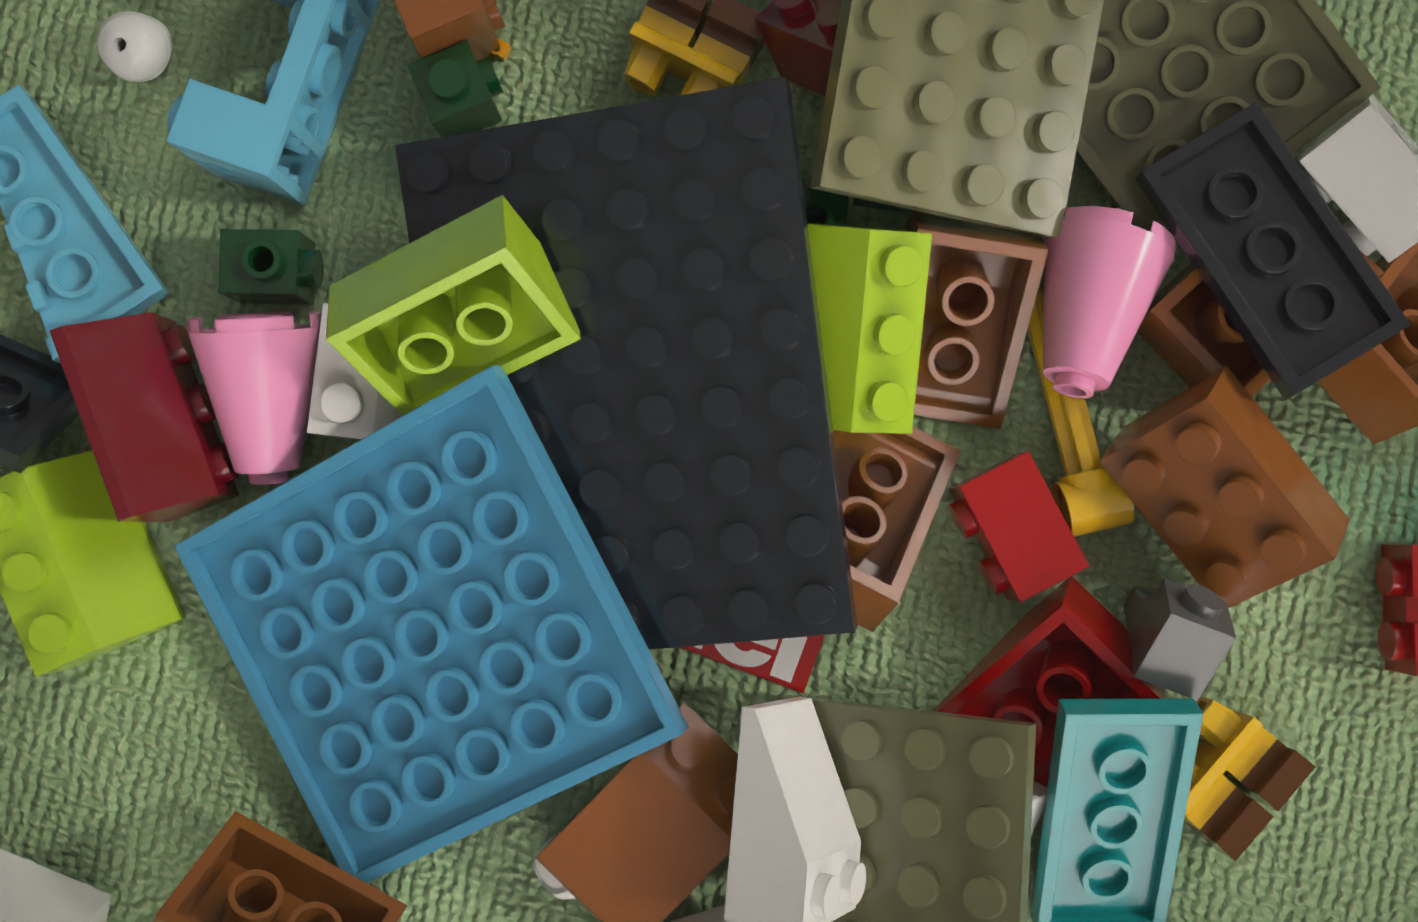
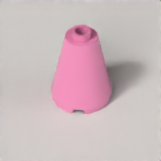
M1100 206L1066 208L1065 217L1062 220L1059 238H1043L1048 248L1043 269V374L1047 379L1054 382L1053 388L1058 393L1073 398L1086 399L1091 398L1094 391H1102L1110 386L1174 260L1176 251L1175 237L1163 225L1153 221L1151 231L1149 232L1131 225L1134 213L1126 210Z
M293 311L219 314V319L214 320L215 328L203 329L202 316L186 318L188 335L234 472L248 474L249 484L265 485L286 482L289 480L288 471L301 467L322 312L308 311L309 324H294Z

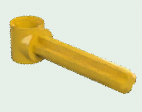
M1039 289L1027 330L1065 472V477L1056 479L1057 482L1053 484L1052 496L1074 537L1131 524L1134 520V503L1100 462L1101 456L1086 399L1073 398L1058 393L1053 388L1054 382L1047 379L1043 374V289Z

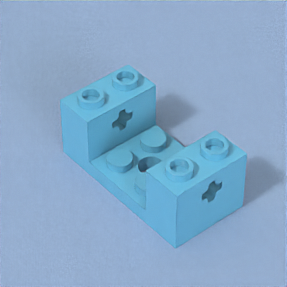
M274 0L275 3L292 8L288 22L290 39L282 61H275L268 73L265 87L268 98L266 105L189 78L183 96H179L170 108L167 121L169 135L166 141L214 176L305 207L381 0Z

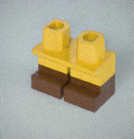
M648 0L639 21L635 22L629 32L632 51L624 74L626 84L648 96L654 97L667 72L687 81L680 95L742 85L765 44L754 19L759 12L735 0H714L713 3L712 0Z
M1202 696L1196 703L1203 712L1199 735L1203 741L1197 747L1184 821L1211 847L1236 862L1274 817L1259 803L1279 811L1316 766L1296 750L1288 748L1265 730L1264 726L1255 717L1229 709L1213 699ZM1232 782H1234V783H1235L1240 789H1242L1248 796H1246L1241 790H1239Z

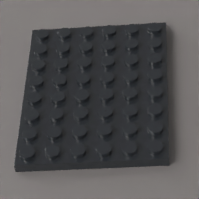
M786 77L395 145L409 243L501 195L506 198L539 240L578 325L581 339L507 376L648 649L855 633L858 625L790 81Z

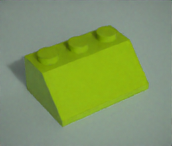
M503 195L329 285L326 340L402 416L490 366L500 365L506 375L581 339L578 325L539 240Z
M807 223L833 430L851 433L912 434L932 233Z
M93 450L31 465L21 474L13 471L0 477V594L35 677L72 669L186 618L146 522H118Z

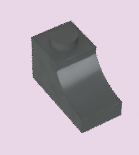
M1163 579L1159 588L1154 593L1134 586L1123 606L1134 677L1198 701L1236 640L1227 602L1223 601L1219 595L1206 587L1196 584H1190L1186 587L1167 579Z

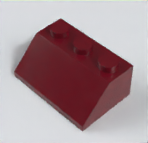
M151 312L65 325L49 331L118 522H172L240 496L234 481L239 478L240 473L234 472L225 443H220L212 421L217 418L206 386L198 383L191 361L196 360V356L184 326L181 324L177 325L175 321Z

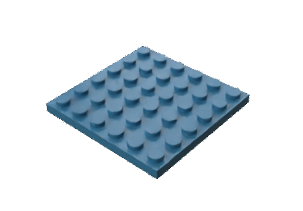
M500 365L490 366L174 546L338 867L366 883L682 735L689 727L508 376Z

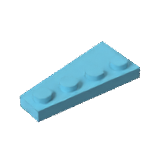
M18 84L0 96V207L7 223L4 229L12 250L18 253L29 283L25 286L34 310L40 313L48 335L45 341L52 360L61 364L49 332L50 330L65 325L138 315L170 293L30 93Z

